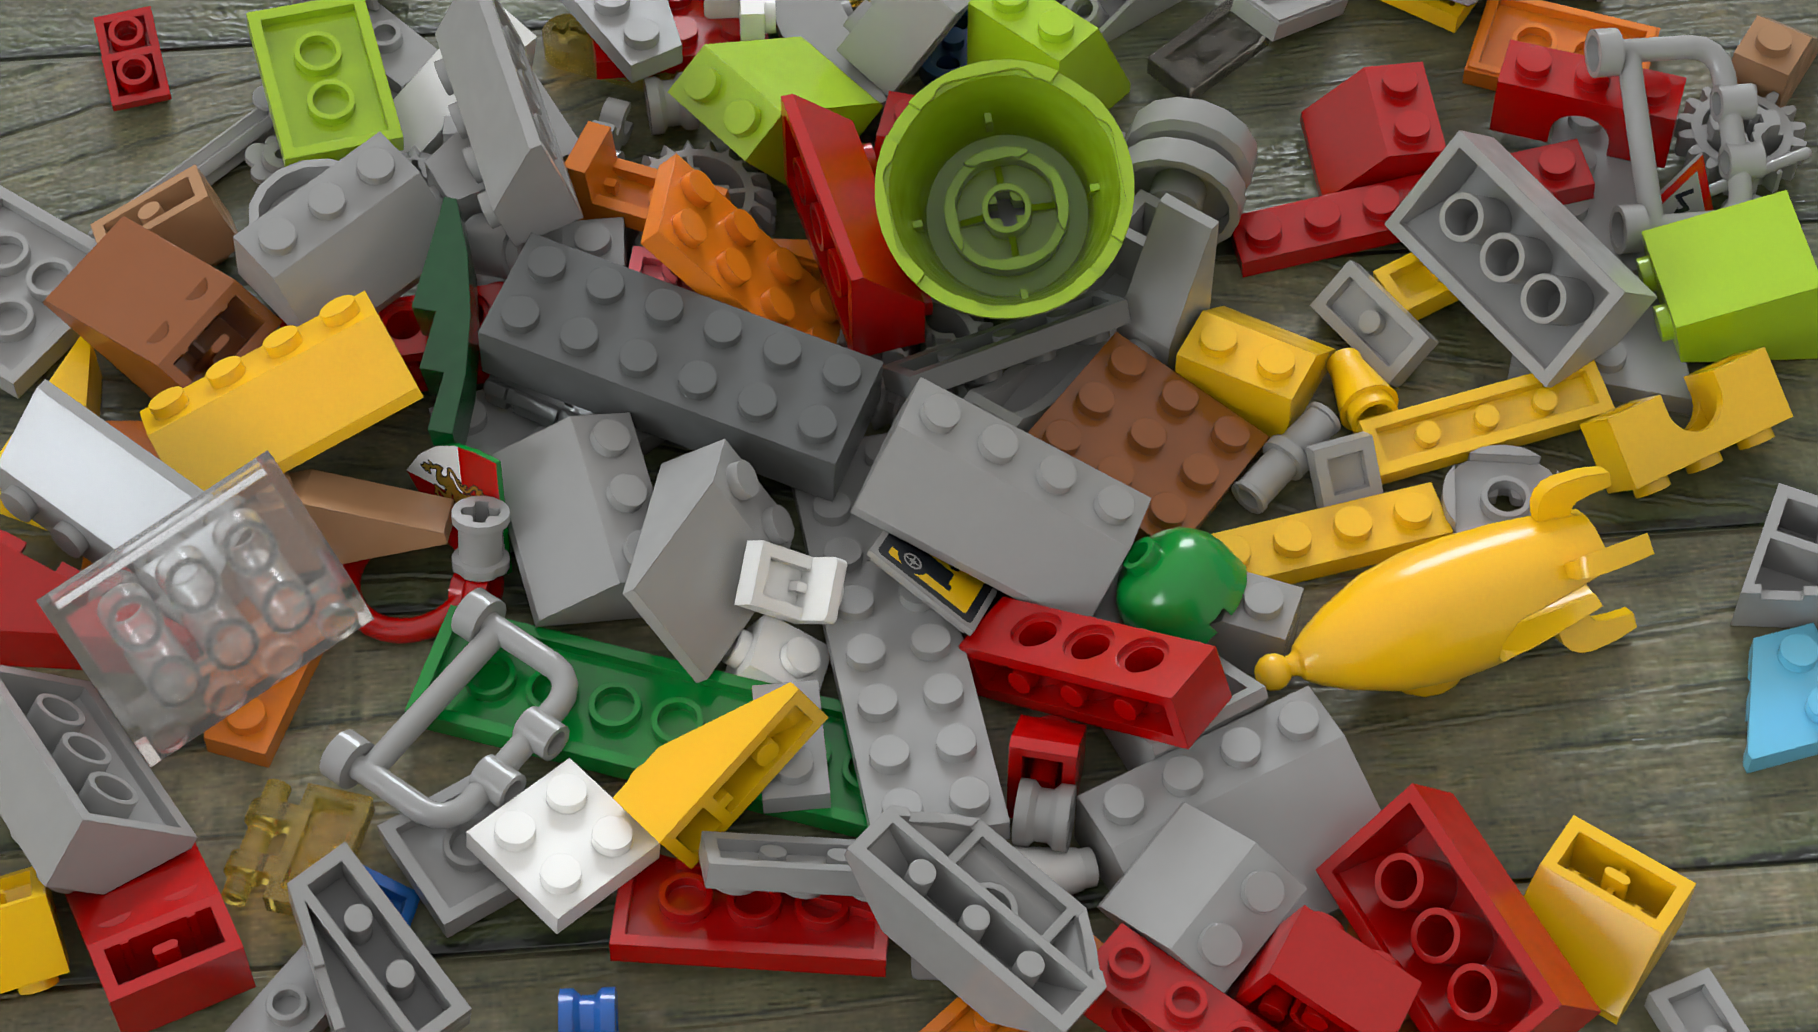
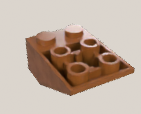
M125 216L109 230L42 302L152 399L168 388L176 386L184 388L205 377L207 370L212 365L226 357H242L259 348L265 338L283 322L235 279Z

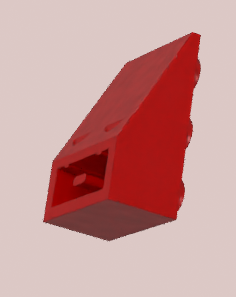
M196 843L193 844L191 849L104 895L80 891L65 894L120 1032H149L256 987L243 944Z

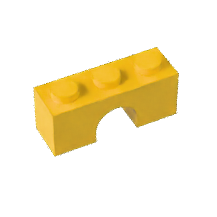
M1762 347L1734 353L1684 376L1683 378L1693 403L1692 416L1685 429L1679 427L1671 419L1661 395L1631 400L1579 424L1596 466H1601L1610 472L1611 486L1606 488L1607 493L1632 490L1636 499L1642 498L1670 486L1671 482L1668 475L1685 467L1687 474H1693L1722 462L1723 458L1720 451L1733 444H1737L1739 450H1744L1775 437L1772 426L1792 418L1793 414L1766 348Z

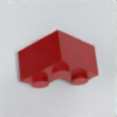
M1303 905L1278 925L1229 987L1226 995L1280 1032H1398L1422 982L1404 971L1401 963L1390 954L1380 950H1373L1345 932L1342 924L1334 917L1324 912L1313 911L1306 905Z

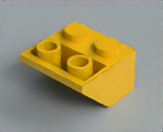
M1573 815L1540 863L1523 897L1601 1010V1013L1598 1015L1617 1025L1681 927L1696 883Z

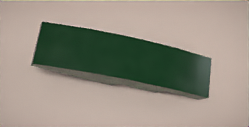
M444 196L412 304V309L422 335L429 336L420 364V370L429 394L437 396L428 426V432L434 447L439 444L451 443L466 445L476 400L480 352L478 331L480 329L478 288L467 229L457 198Z

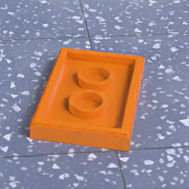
M1487 0L1464 69L1462 83L1496 91L1497 81L1510 39L1585 55V39L1588 31L1591 29L1618 28L1623 39L1659 37L1660 28L1543 0ZM1642 62V68L1650 69L1651 62Z

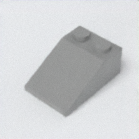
M726 439L661 464L623 591V595L696 683L709 678L756 612L734 605L747 541L764 540L790 549L795 530L786 509L773 501L759 483L755 470L746 460H741Z

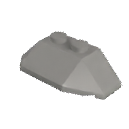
M890 805L847 848L844 856L882 932L989 1023L1028 1032H1068L1106 989L1103 971L1099 969L1097 948L1087 908L981 819L942 812L909 811V807Z

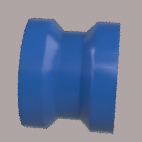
M601 987L596 994L580 995L574 988L559 989L558 1032H619L617 988Z

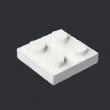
M570 758L466 832V847L556 934L656 861L660 855V843Z

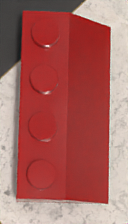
M793 93L781 96L784 178L848 348L870 356L925 342V316L933 314L932 299L898 265L882 234L875 203L877 159L872 144L870 142L861 143L852 120Z
M1412 783L1315 869L1361 942L1373 950H1380L1390 954L1401 963L1404 971L1422 982L1408 1011V1015L1419 1032H1578L1601 1013V1010L1453 793Z

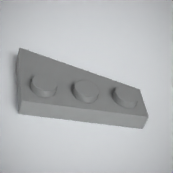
M560 0L631 83L683 63L682 43L668 0Z

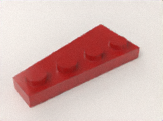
M661 854L656 861L618 888L609 942L610 961L886 977L889 937L882 932L868 902L858 900L853 896L823 894L813 899H799L789 896L785 892L753 891L750 894L740 896L729 895L718 889L705 888L700 861L690 869L678 858Z

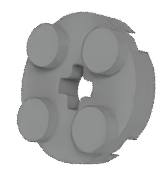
M1490 445L1470 452L1468 461L1458 465L1456 469L1454 465L1445 477L1440 499L1443 513L1453 529V534L1486 524L1531 516L1530 497L1533 489L1540 481L1553 475L1549 469L1540 465L1541 456L1531 450L1518 446ZM1504 495L1509 496L1511 505L1521 506V508L1506 512L1495 508L1492 504L1496 503L1498 496Z

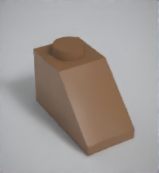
M1757 15L1733 54L1732 63L1736 71L1737 84H1756L1757 95L1764 98L1769 93L1775 91L1779 94L1776 105L1780 108L1786 106L1818 54V38L1773 19Z
M196 164L90 224L96 243H98L125 216L211 266L222 263L231 253L235 252L233 236L238 233L231 214Z

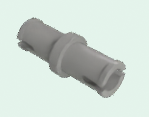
M1314 401L1305 408L1302 415L1282 435H1273L1263 446L1264 455L1231 487L1232 493L1239 504L1251 513H1263L1268 504L1291 480H1300L1309 470L1305 447L1328 441L1341 429L1340 421L1335 413L1324 404Z

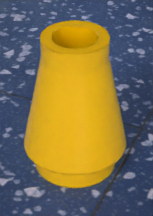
M1343 348L1330 356L1326 363V369L1332 380L1340 420L1345 428L1356 433L1360 420L1398 410L1399 398L1396 391L1363 359L1357 349Z

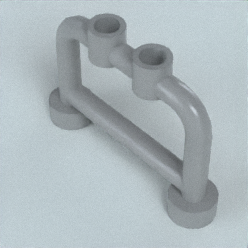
M1618 28L1589 30L1584 48L1588 73L1593 78L1619 76L1637 204L1616 205L1611 211L1609 230L1615 252L1617 254L1644 252L1642 231L1711 212L1663 213L1642 62L1695 59L1703 62L1708 67L1713 84L1709 100L1710 112L1713 120L1718 122L1722 145L1718 154V167L1721 177L1727 180L1729 192L1727 204L1723 208L1753 200L1752 179L1764 176L1767 158L1765 148L1761 142H1746L1743 120L1755 118L1758 109V97L1753 84H1737L1736 71L1731 57L1723 47L1704 36L1678 35L1623 39Z
M476 588L469 592L459 603L451 622L452 631L469 642L466 647L376 745L351 729L339 733L328 744L321 757L320 772L343 789H350L358 783L413 821L431 829H450L465 824L479 814L489 802L500 808L524 791L526 777L518 772V770L533 753L545 761H550L562 751L567 743L570 731L561 722L568 715L577 698L578 680L574 668L561 654L505 619L506 605L502 600L483 588ZM500 648H503L547 677L551 682L552 689L545 701L539 707L532 706L523 712L514 726L512 737L495 756L493 754L487 755L478 762L470 775L469 785L455 799L447 802L431 800L388 771Z

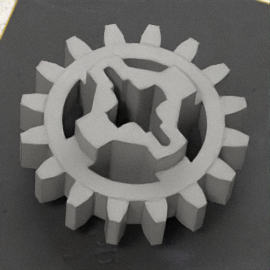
M1707 86L1702 89L1700 101L1689 97L1686 100L1684 112L1679 113L1674 137L1677 138L1674 154L1686 157L1684 168L1699 153H1702L1708 184H1712L1723 179L1718 167V154L1722 145L1718 122L1713 120L1710 112L1709 100L1712 89ZM1775 91L1769 93L1765 98L1757 95L1758 109L1755 118L1743 120L1746 142H1761L1765 148L1767 162L1806 147L1807 144L1803 140L1806 130L1805 123L1793 122L1797 110L1794 105L1778 107L1776 103L1779 94ZM1802 161L1767 174L1762 178L1752 180L1753 194H1756L1757 187L1761 184L1772 193L1777 191L1781 178L1791 181L1794 178L1797 165H1801ZM1727 190V191H1724V192H1723V195H1727V196H1728V194H1729L1728 190Z

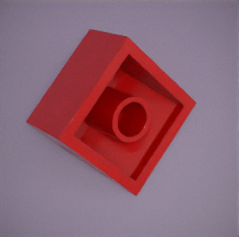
M1423 61L1364 67L1301 112L1300 122L1319 196L1425 173L1446 147Z

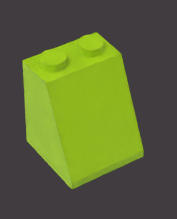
M970 0L968 2L967 65L982 61L1004 59L1029 61L1058 70L1060 74L1075 81L1088 92L1093 93L1108 110L1130 92L1131 83L1099 28L1057 1Z
M801 36L704 44L668 90V93L744 161L785 185L787 183L784 178L781 96L793 93L852 120L859 137L883 108L879 101Z
M1787 190L1642 231L1645 256L1635 259L1638 276L1652 292H1656L1660 305L1653 306L1652 311L1662 342L1673 340L1680 362H1717L1734 353L1762 347L1766 348L1770 360L1818 359V269Z

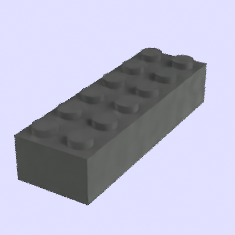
M532 232L478 331L482 371L595 414L630 412L635 429L694 451L726 439L741 460L743 459L750 463L756 474L833 502L881 398L883 361Z

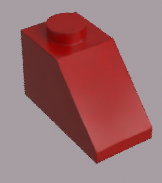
M1020 715L1009 743L1006 806L1009 818L1014 816L1016 796L1021 778L1036 779L1041 787L1051 789L1057 788L1062 783L1076 785L1078 796L1085 760L1087 725L1072 723L1063 717L1054 715L1042 717Z

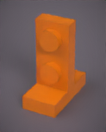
M588 121L565 161L583 214V218L579 220L624 217L627 228L643 232L658 169L617 158L611 127ZM714 185L730 201L729 190Z

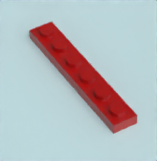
M1577 138L1510 153L1563 205L1594 198L1595 182ZM1425 173L1241 214L1240 221L1230 236V240L1242 277L1401 242L1384 224Z

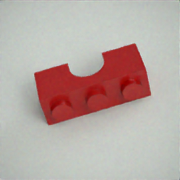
M1510 39L1497 81L1489 130L1548 142L1551 128L1555 121L1567 116H1581L1597 122L1606 131L1609 139L1606 156L1631 161L1619 76L1593 78L1588 73L1585 55ZM1643 68L1656 165L1659 168L1665 169L1687 78Z

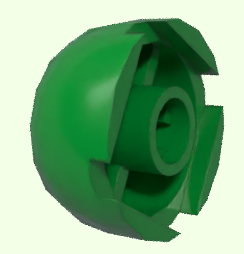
M1179 526L1155 533L1150 537H1143L1131 546L1118 576L1116 605L1120 618L1127 626L1143 628L1206 644L1218 633L1209 624L1217 618L1222 609L1224 608L1232 616L1239 606L1247 585V567L1222 541L1205 531Z

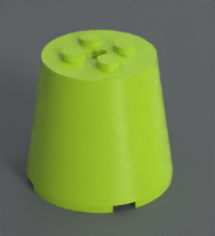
M1004 59L976 62L950 71L929 83L908 102L909 105L898 117L888 136L886 135L881 147L875 175V203L881 231L889 250L905 274L921 290L942 304L962 313L990 319H1018L1043 314L1065 305L1085 292L1104 274L1120 250L1129 228L1135 196L1134 172L1129 149L1121 129L1108 109L1093 93L1088 92L1075 81L1048 66L1029 61ZM1010 199L1013 208L1023 207L1025 213L1024 215H1016L1015 225L1004 226L1001 218L991 219L989 216L990 212L998 211V201Z

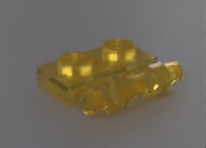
M279 779L267 780L261 796L251 801L245 815L244 822L248 828L240 848L233 849L230 852L224 866L223 873L227 880L221 892L223 901L235 907H244L252 888L263 884L267 885L262 896L266 910L294 917L289 901L287 883L344 842L358 856L375 812L372 797L308 783L300 804L296 805L287 803L292 792L290 785ZM286 833L287 837L279 856L267 854L273 836Z

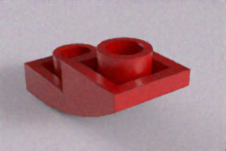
M151 6L94 17L93 20L113 111L171 100Z

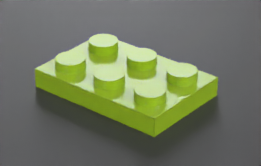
M315 0L246 13L247 27L284 167L302 160L328 158L339 161L378 132H381L399 151L404 150L403 133L365 0Z

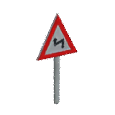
M1803 147L1768 161L1764 176L1810 158L1812 150L1809 147ZM1699 153L1660 190L1663 213L1712 211L1711 197L1728 190L1727 180L1722 179L1708 184L1703 154Z

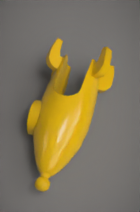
M1601 466L1575 468L1550 475L1540 481L1533 489L1530 497L1531 516L1486 524L1401 551L1357 575L1323 605L1306 624L1287 656L1271 653L1264 655L1258 660L1254 669L1256 681L1263 684L1266 690L1271 692L1282 690L1288 685L1292 677L1299 676L1303 680L1332 688L1364 691H1402L1408 695L1428 697L1443 694L1455 687L1460 679L1504 663L1554 636L1571 651L1578 653L1594 651L1620 639L1637 628L1634 613L1626 607L1590 616V614L1603 607L1597 595L1587 586V583L1602 574L1654 555L1648 533L1605 548L1596 528L1587 516L1578 509H1572L1576 502L1611 486L1610 472Z

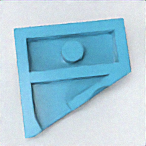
M1814 622L1753 638L1748 658L1747 678L1750 681V688L1746 699L1745 721H1748L1747 745L1743 755V767L1746 773L1818 755V630Z

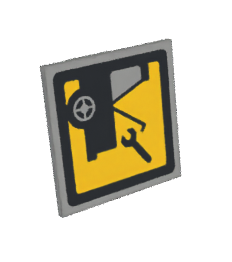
M882 530L866 554L869 556L868 562L872 561L954 627L962 633H967L969 636L975 631L999 591L885 530Z

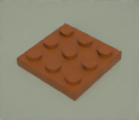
M1118 332L1114 333L1028 431L1032 436L1151 498L1133 541L1134 543L1143 537H1150L1155 533L1179 526L1199 530L1232 489V485L1242 477L1263 451V446L1270 438V436Z

